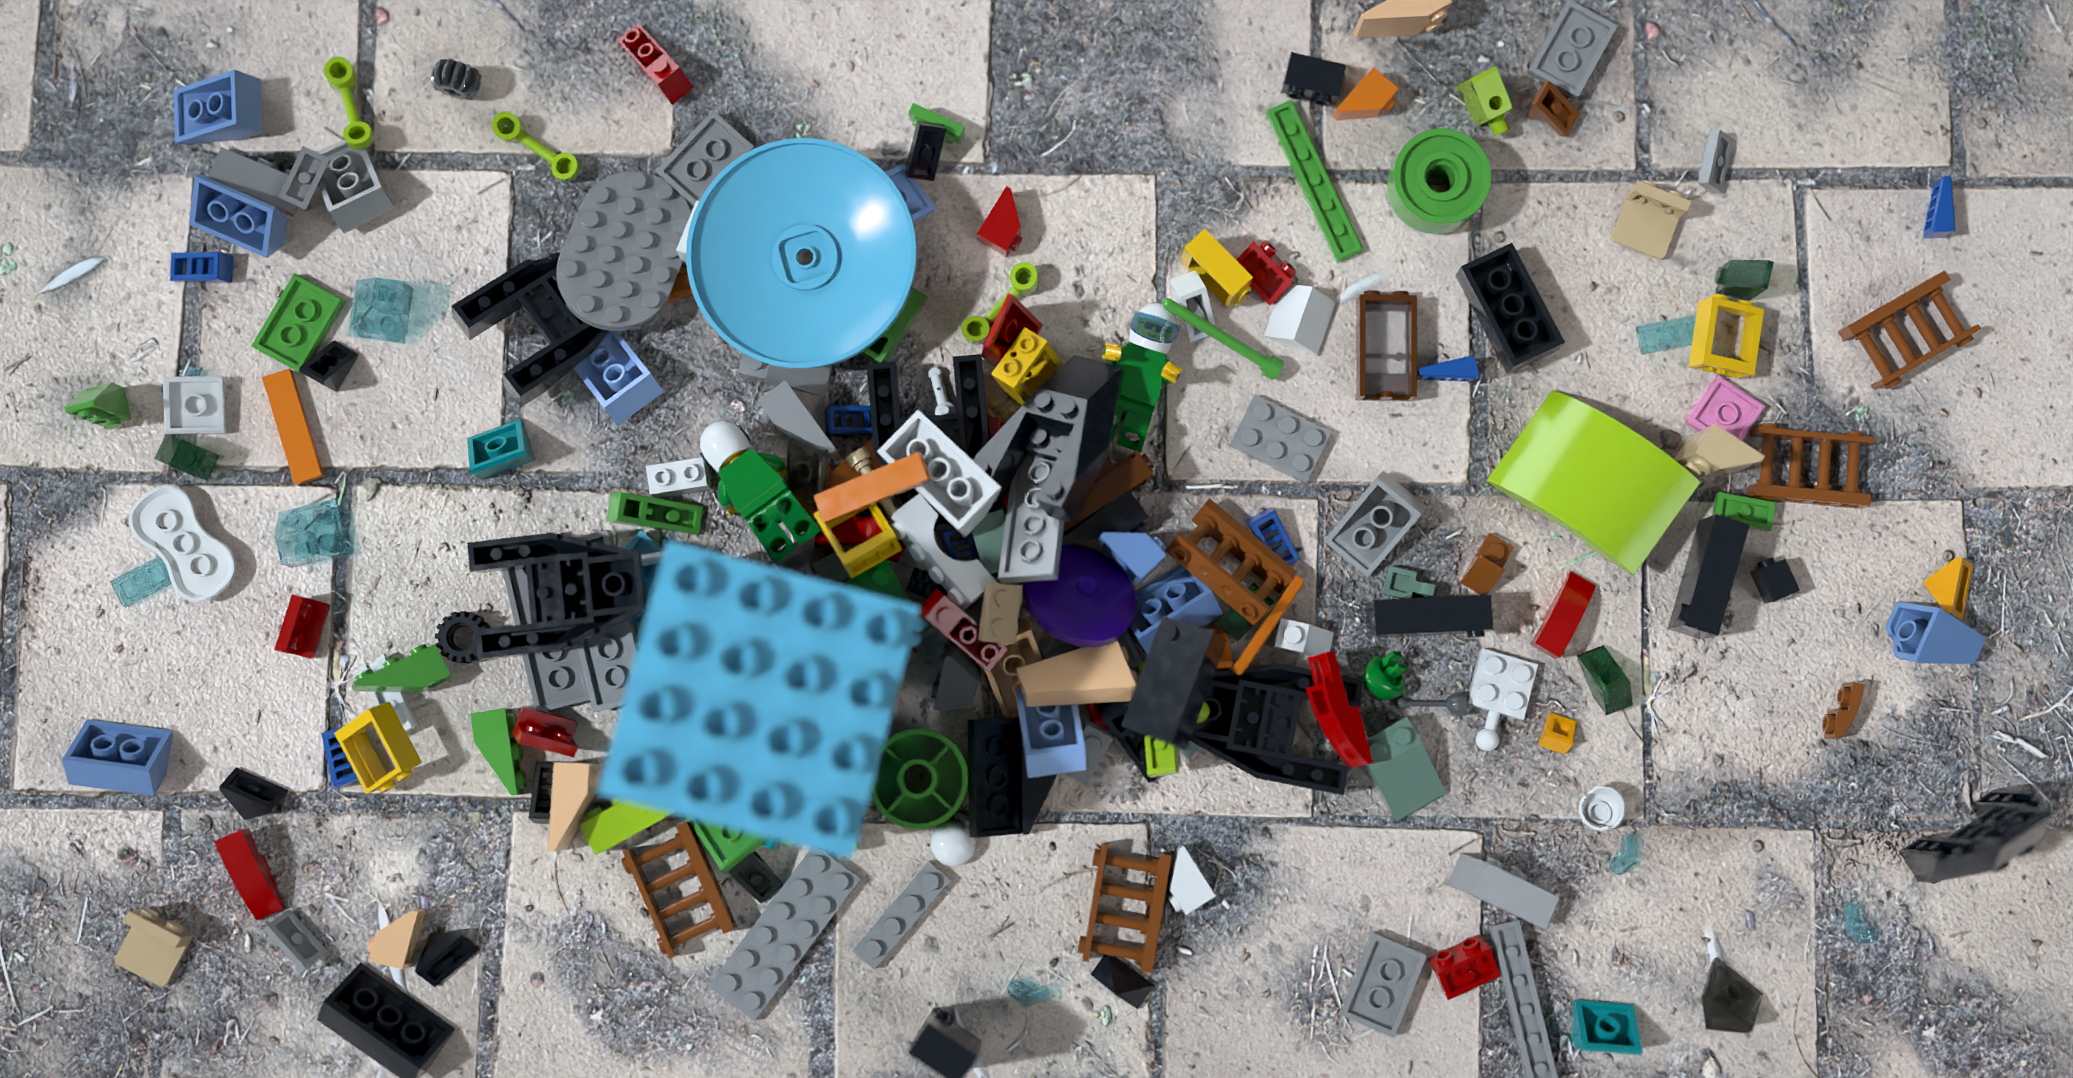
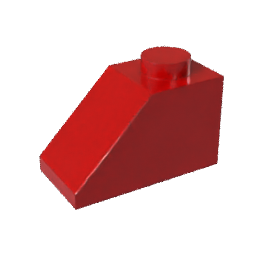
M1007 186L977 232L978 241L1005 257L1008 256L1010 251L1015 252L1023 239L1020 236L1021 226L1012 190Z

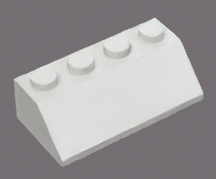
M919 410L877 451L888 464L916 452H921L931 481L916 486L914 489L964 537L987 515L1001 490V487Z

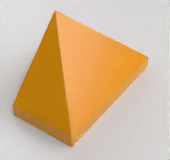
M1956 557L1923 583L1945 612L1956 619L1963 620L1974 564L1964 558Z

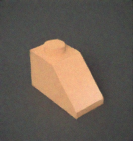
M421 908L412 910L377 931L368 943L367 952L370 953L368 961L401 970L411 967L426 910Z

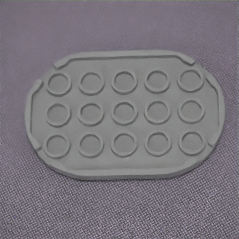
M642 172L618 173L598 182L584 197L557 263L558 289L568 309L583 322L608 331L630 330L631 327L651 321L666 305L683 265V260L680 259L676 249L691 211L683 196L665 180Z

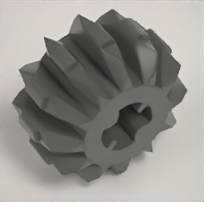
M440 59L436 63L435 68H433L431 84L444 95L460 100H472L480 89L482 76L470 64H464L453 59Z

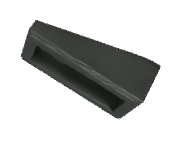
M536 762L528 819L536 824H550V813H540V810L551 809V801H541V797H552V789H542V785H552L553 778H545L543 773H553L554 762Z

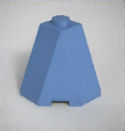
M1898 601L1885 627L1888 636L1892 638L1894 643L1892 648L1894 656L1901 660L1917 663L1975 664L1986 640V637L1941 608Z

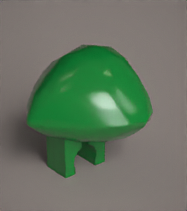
M1392 651L1385 657L1374 655L1369 660L1363 673L1364 688L1371 698L1380 701L1392 700L1406 692V683L1401 674L1407 670V667L1397 663L1403 657L1400 652Z

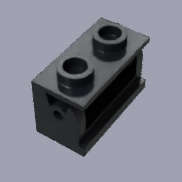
M1291 52L1281 93H1285L1287 97L1294 100H1302L1303 98L1314 100V103L1320 106L1335 105L1339 98L1346 65Z

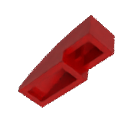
M1570 571L1544 615L1543 623L1530 645L1554 659L1561 658L1586 611L1596 585Z
M240 829L214 841L232 882L256 921L286 909L265 855L259 854L250 829Z

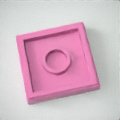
M1716 375L1684 422L1698 432L1713 424H1717L1743 441L1766 406L1720 375Z

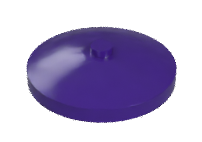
M1061 545L1057 579L1023 582L1025 603L1032 617L1045 631L1068 644L1080 647L1108 645L1119 639L1127 631L1135 617L1137 608L1136 593L1127 574L1111 558L1086 546Z

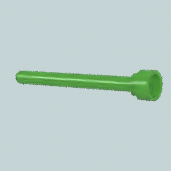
M1170 298L1163 300L1162 306L1166 310L1257 364L1259 370L1262 371V375L1274 380L1279 375L1284 365V361L1275 355L1272 357L1269 355L1264 356Z

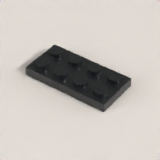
M1019 717L967 719L969 837L981 838L1023 834L1022 743Z

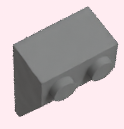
M342 140L317 152L330 158V162L318 186L329 213L343 233L395 210L389 192L367 148L363 150L351 149L345 140Z
M742 353L738 374L742 379L772 386H778L786 380L794 391L825 397L833 365L815 369H787L759 362Z
M786 380L757 400L762 407L758 412L771 429L776 426L781 433L836 461L841 459L833 444Z
M1382 471L1326 537L1324 542L1368 578L1423 514L1427 506L1386 472Z

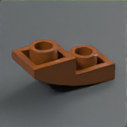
M1855 682L1842 683V688L1837 693L1839 709L1827 710V714L1822 721L1825 739H1841L1847 732L1859 709L1864 684Z

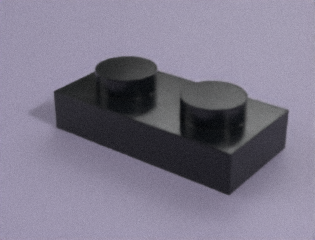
M917 120L905 170L907 178L934 181L947 129L944 124Z

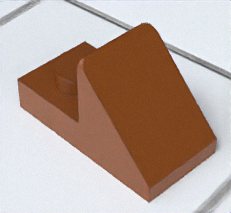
M1545 80L1531 104L1528 118L1544 120L1559 136L1567 137L1580 112L1549 80Z
M1491 533L1486 534L1460 584L1479 595H1487L1505 570L1503 566L1514 547Z

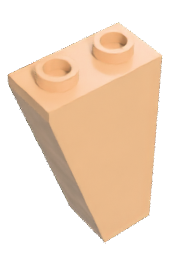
M1118 640L1100 647H1083L1016 669L1018 684L1027 707L1131 701L1139 680L1135 670L1130 671L1127 663H1130L1128 652L1125 646L1120 647Z

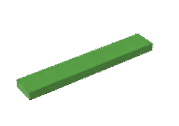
M1291 99L1266 110L1267 118L1336 263L1363 251L1362 245L1293 100Z

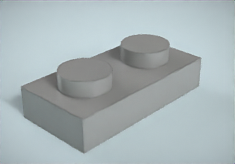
M1720 129L1709 131L1708 140L1704 145L1705 154L1702 167L1698 172V184L1710 193H1722L1733 139Z
M302 146L278 199L306 211L327 169L330 158Z
M1091 721L1088 722L1082 733L1085 745L1086 770L1065 773L1084 785L1088 784L1114 737V734Z
M290 909L271 921L264 928L268 936L302 973L328 953L325 947Z

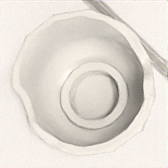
M1595 786L1581 798L1579 815L1583 824L1592 831L1607 832L1620 824L1624 817L1626 805L1622 795L1614 788Z
M947 820L937 825L932 831L930 847L935 858L943 865L957 867L967 863L973 856L975 839L969 837V829L961 821Z

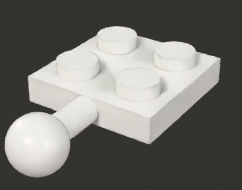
M1484 648L1480 649L1467 697V705L1489 711L1484 729L1480 730L1476 735V744L1481 750L1492 751L1498 746L1499 736L1496 733V728L1500 715L1520 721L1524 720L1538 664Z

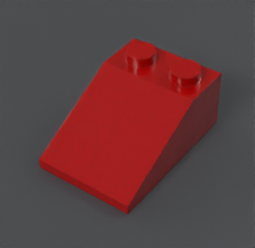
M1008 293L983 344L982 357L990 365L996 367L1024 327L1039 335L1043 324L1014 295ZM1012 353L1011 357H1016L1017 353Z

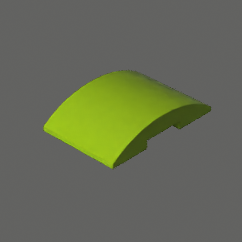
M1554 390L1550 392L1487 479L1489 484L1534 513L1538 511L1584 541V545L1632 576L1641 567L1700 484V481L1682 465L1638 433L1603 412Z

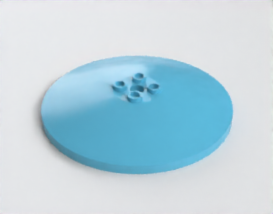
M793 138L757 147L737 158L717 175L704 192L694 211L687 237L686 263L690 287L702 314L710 326L732 347L748 357L775 367L815 369L835 365L860 354L889 330L902 312L910 296L916 274L918 250L914 223L908 206L893 181L880 167L861 153L844 145L815 138ZM803 251H811L813 253V260L808 265H801L798 262V257Z

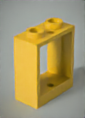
M1205 228L1184 247L1180 261L1191 272L1196 270L1205 287L1227 309L1233 303L1238 306L1247 298L1248 292L1252 289L1249 285L1253 277Z
M1713 294L1710 295V298L1698 301L1688 368L1736 379L1755 376L1764 309L1754 307V303L1750 301H1729L1727 296ZM1717 311L1745 317L1738 360L1711 354Z
M1024 327L991 375L1011 399L1023 405L1064 364L1047 340ZM1012 353H1017L1016 357H1011Z
M876 503L827 524L822 522L819 511L814 513L821 530L851 579L902 550L896 535ZM868 508L882 533L845 553L831 528Z
M390 701L367 709L334 733L366 794L377 790L382 794L397 786L396 780L400 782L414 774L412 769L422 763ZM374 726L396 766L388 774L365 734Z

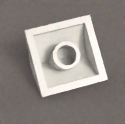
M1291 285L1276 300L1263 337L1317 356L1336 302L1314 287Z

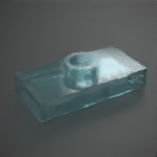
M1694 316L1637 326L1635 329L1641 355L1692 346L1695 327Z
M160 556L110 581L122 607H128L172 584L167 567Z

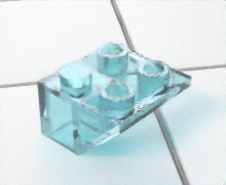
M383 278L356 280L347 336L405 344L414 288L406 282Z
M334 498L279 512L275 540L281 565L295 568L349 554L337 499Z

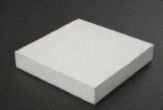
M224 376L163 377L165 435L226 434Z

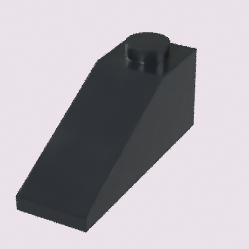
M1127 491L1063 534L1062 545L1099 539L1104 532L1127 533L1130 531L1131 533H1136L1146 525L1143 520L1149 516L1132 493Z
M1130 701L1100 703L1099 707L1104 722L1148 783L1158 778H1151L1147 774L1144 736L1121 726Z
M1022 746L1023 835H1029L1057 774L1028 778Z

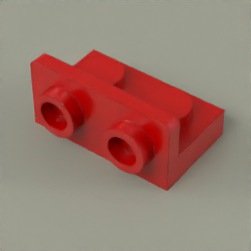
M1259 239L1254 241L1236 260L1253 277L1250 286L1270 306L1299 279L1295 275V268L1285 260L1282 262L1277 257L1275 247L1267 240L1263 242Z
M292 594L274 650L313 659L330 604Z
M528 707L521 708L513 731L519 744L573 758L578 749L573 739L578 726L576 720Z
M1480 935L1466 938L1461 943L1441 950L1436 955L1428 958V962L1435 971L1447 1000L1453 999L1501 976L1490 947Z

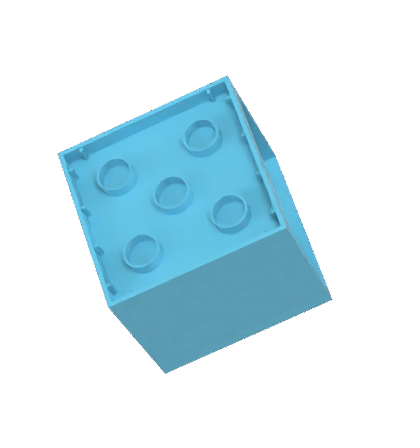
M667 540L597 794L852 859L908 647L919 644L921 638L920 636L912 635L913 630L917 632L923 630L924 623L916 618L919 607Z

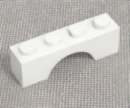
M919 493L894 512L888 524L897 539H902L909 547L912 557L916 561L922 562L928 569L932 580L944 587L952 603L960 606L965 611L984 595L986 581L996 582V580L977 559L957 561L946 556L938 548L933 534L938 514Z

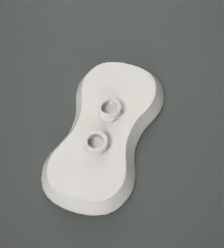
M161 485L148 491L133 505L129 514V526L133 536L141 544L153 550L161 557L167 567L173 588L181 597L191 602H204L217 596L231 583L236 572V561L232 551L223 542L204 530L198 521L194 504L184 490L174 485Z

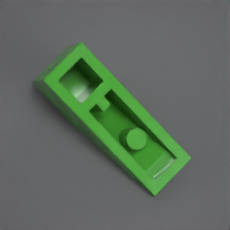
M617 492L610 494L606 522L699 535L703 507Z

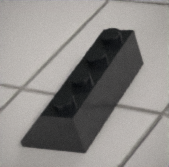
M361 962L323 1001L317 1017L320 1023L399 1078H420L431 1066L455 1031L453 1026Z

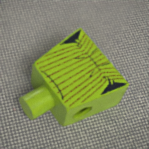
M1496 66L1456 87L1477 126L1488 122L1494 137L1510 129L1503 113L1511 110L1512 104Z

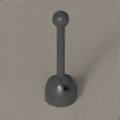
M1457 692L1451 694L1446 701H1407L1405 698H1399L1396 701V705L1399 709H1405L1407 706L1447 707L1448 711L1454 715L1466 716L1467 693Z

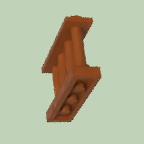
M1945 270L1838 331L1843 341L1854 337L1856 341L1859 340L1880 373L1882 379L1871 384L1873 390L1884 386L1886 390L1902 381L1899 377L1954 344L1959 348L1974 340L1972 334L1981 329L1979 324L1965 330L1942 294L1944 290L1941 285L1951 280ZM1926 295L1927 299H1932L1954 334L1953 338L1942 344L1918 308L1920 304L1917 299ZM1900 309L1904 313H1908L1930 348V351L1918 358L1894 322L1895 316L1893 313ZM1875 323H1878L1880 327H1884L1906 365L1894 372L1869 334L1871 333L1869 327Z
M1762 423L1760 427L1750 431V437L1762 438L1761 454L1765 457L1761 461L1760 480H1757V484L1746 488V497L1855 509L1871 505V494H1863L1861 489L1858 488L1860 447L1873 444L1874 437H1865L1864 432L1847 431L1846 435L1779 429L1778 424ZM1774 439L1791 440L1789 482L1785 483V486L1775 485V481L1772 480ZM1803 442L1819 443L1817 485H1814V489L1803 488V483H1801ZM1832 444L1848 446L1846 488H1843L1842 491H1832V486H1829Z
M1209 498L1192 519L1198 526L1188 537L1179 532L1165 549V552L1254 626L1270 609L1263 601L1272 589L1280 594L1298 572ZM1206 533L1219 543V546L1210 556L1196 545ZM1228 552L1242 562L1232 575L1219 565V562ZM1250 570L1264 581L1255 593L1241 583Z
M689 821L676 826L678 833L675 834L674 838L636 855L633 848L622 851L625 856L622 858L623 866L628 874L632 873L660 936L657 939L658 946L662 954H667L669 959L679 955L676 946L714 928L717 930L721 929L723 934L738 927L699 837ZM678 848L682 850L686 848L690 857L687 860V864L649 882L647 881L641 865ZM689 875L698 876L702 885L699 887V891L659 908L653 892ZM703 901L710 903L714 912L710 914V918L671 935L664 919Z
M1101 843V848H1095L1092 866H1097L1086 936L1080 935L1077 953L1083 954L1082 961L1085 962L1089 961L1090 952L1133 959L1135 963L1140 964V971L1152 973L1171 855L1158 853L1157 859L1152 858V861L1109 854L1107 853L1108 844ZM1109 865L1150 872V876H1154L1153 888L1147 887V890L1104 883L1102 882L1104 866ZM1104 894L1144 901L1145 905H1150L1148 917L1143 916L1142 919L1099 912L1097 911L1099 895ZM1099 923L1139 930L1140 934L1145 935L1143 946L1138 945L1137 948L1093 941L1094 925Z

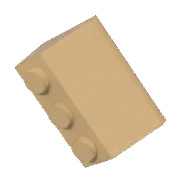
M1713 424L1689 436L1674 460L1699 480L1735 473L1761 462L1765 456L1717 424Z

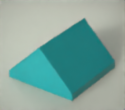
M521 418L467 438L470 472L482 480L536 460Z
M1575 1000L1571 1045L1582 1051L1641 1055L1642 1047L1633 1004Z

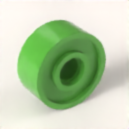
M1446 128L1424 131L1414 136L1404 145L1391 166L1387 179V195L1391 207L1406 225L1417 231L1428 234H1444L1454 231L1466 224L1484 203L1491 185L1490 164L1480 145L1466 134ZM1427 177L1440 178L1445 183L1447 191L1437 192L1431 189L1427 183Z
M909 729L893 735L883 743L870 794L878 810L887 819L905 828L926 829L945 822L959 810L968 792V764L962 751L951 739L932 730ZM917 764L926 766L932 774V784L923 793L913 792L906 783L908 770Z

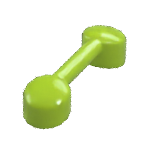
M340 56L333 57L325 63L324 75L331 88L340 92L349 120V125L343 131V138L351 149L363 150L372 144L374 134L370 126L365 122H361L351 90L357 81L356 74L346 58Z
M500 112L493 117L491 122L492 130L498 138L507 143L520 142L551 163V170L556 178L564 182H570L579 175L581 165L574 155L568 152H562L557 155L525 132L524 123L519 117L510 112Z
M1021 262L1012 268L1010 272L1012 288L984 317L975 315L965 319L961 330L967 342L973 345L984 344L991 331L990 326L995 322V318L999 314L1008 293L1018 298L1020 295L1032 294L1037 289L1039 277L1036 268L1031 263Z

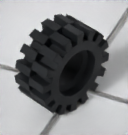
M916 567L913 569L906 590L928 598L937 589L949 599L948 592L941 584H937L932 580L928 571L920 570Z
M466 611L450 613L451 616H445L442 619L444 622L437 626L439 633H435V638L438 639V643L435 644L437 648L441 649L440 654L447 657L449 661L461 664L479 661L475 630L488 629L490 627L489 624L484 622V618ZM463 626L469 627L474 633L473 643L465 649L457 647L453 640L455 631Z

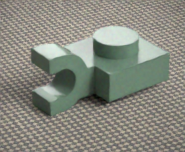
M1389 565L1382 595L1399 599L1411 598L1412 593L1422 597H1433L1435 585L1415 581L1417 572Z

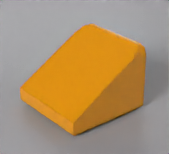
M1549 712L1539 740V746L1566 754L1573 745L1577 721Z

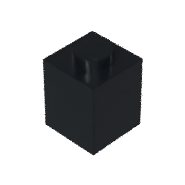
M1774 557L1757 563L1759 569L1750 572L1764 604L1777 601L1800 591L1786 559L1775 561Z

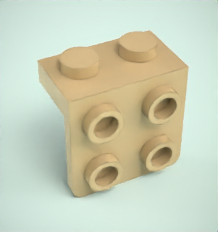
M1646 180L1637 181L1627 192L1613 229L1611 240L1614 243L1650 257L1662 259L1667 253L1679 218L1688 212L1691 201L1685 199L1684 195L1679 192L1661 190L1653 182Z
M995 579L996 582L986 581L978 640L1014 644L1015 635L1018 631L1019 606L1022 603V586L1013 583H1002Z
M143 907L139 910L128 911L123 922L132 927L115 957V963L158 986L168 985L194 935L184 930L185 927L181 924L158 917L159 914L151 909Z

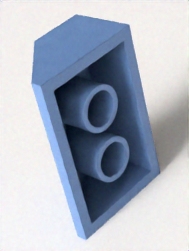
M195 175L189 225L265 258L285 245L288 220L277 207L203 175Z
M1104 532L1098 541V546L1123 569L1136 586L1150 575L1166 557L1164 553L1166 547L1155 535L1150 538L1146 533Z
M1180 564L1136 593V613L1128 629L1148 656L1163 616L1202 628L1221 616L1223 612L1213 592Z
M87 719L62 758L68 784L155 796L167 773L173 738L172 730Z

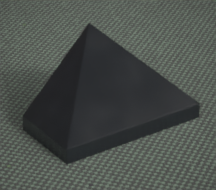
M237 767L219 786L221 793L244 820L272 813L288 794L287 789Z
M461 931L430 933L415 972L429 984L436 987L478 952L480 947Z
M1103 955L1090 974L1117 997L1137 1009L1155 986L1119 958L1110 955Z

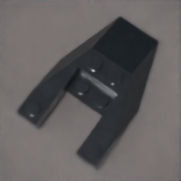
M560 252L549 254V257L531 261V259L525 260L451 306L453 319L469 340L523 308L548 341V346L503 373L504 386L520 408L546 392L588 357L609 333L608 330L599 329L583 322L566 306V302L557 285V263Z
M981 354L953 356L957 413L925 416L972 461L977 453L989 442ZM896 362L867 364L873 448L881 467L888 465V463L884 461L877 451L909 419L902 418L898 367ZM914 488L895 495L894 498L899 509L919 493ZM928 502L938 514L933 531L956 529Z
M1074 355L1032 394L977 453L973 462L1001 487L995 499L996 502H1002L1026 454L1055 461L1036 501L1049 517L1074 524L1112 449L1111 434L1117 419L1115 415L1117 400H1120L1124 368L1122 366Z
M556 533L467 543L470 572L487 573L526 568L531 624L475 630L478 659H496L564 650L647 611L642 558L639 551Z
M1273 663L1247 667L1239 676L1230 669L1215 671L1205 698V702L1209 706V716L1203 722L1196 723L1190 738L1191 742L1255 778L1344 795L1349 766L1291 755L1301 699L1309 700L1306 688L1315 686L1311 669ZM1341 675L1349 707H1359L1364 679Z
M1993 789L1970 804L1977 815L1976 819L1947 838L1921 836L1900 850L1899 853L1919 882L1935 884L1943 880L1992 871L1996 873L2007 868L2010 865L2009 860L2015 856L2026 855L2035 849L2034 844L2043 839L2053 812L2041 801L2038 795L2036 796L2033 790Z

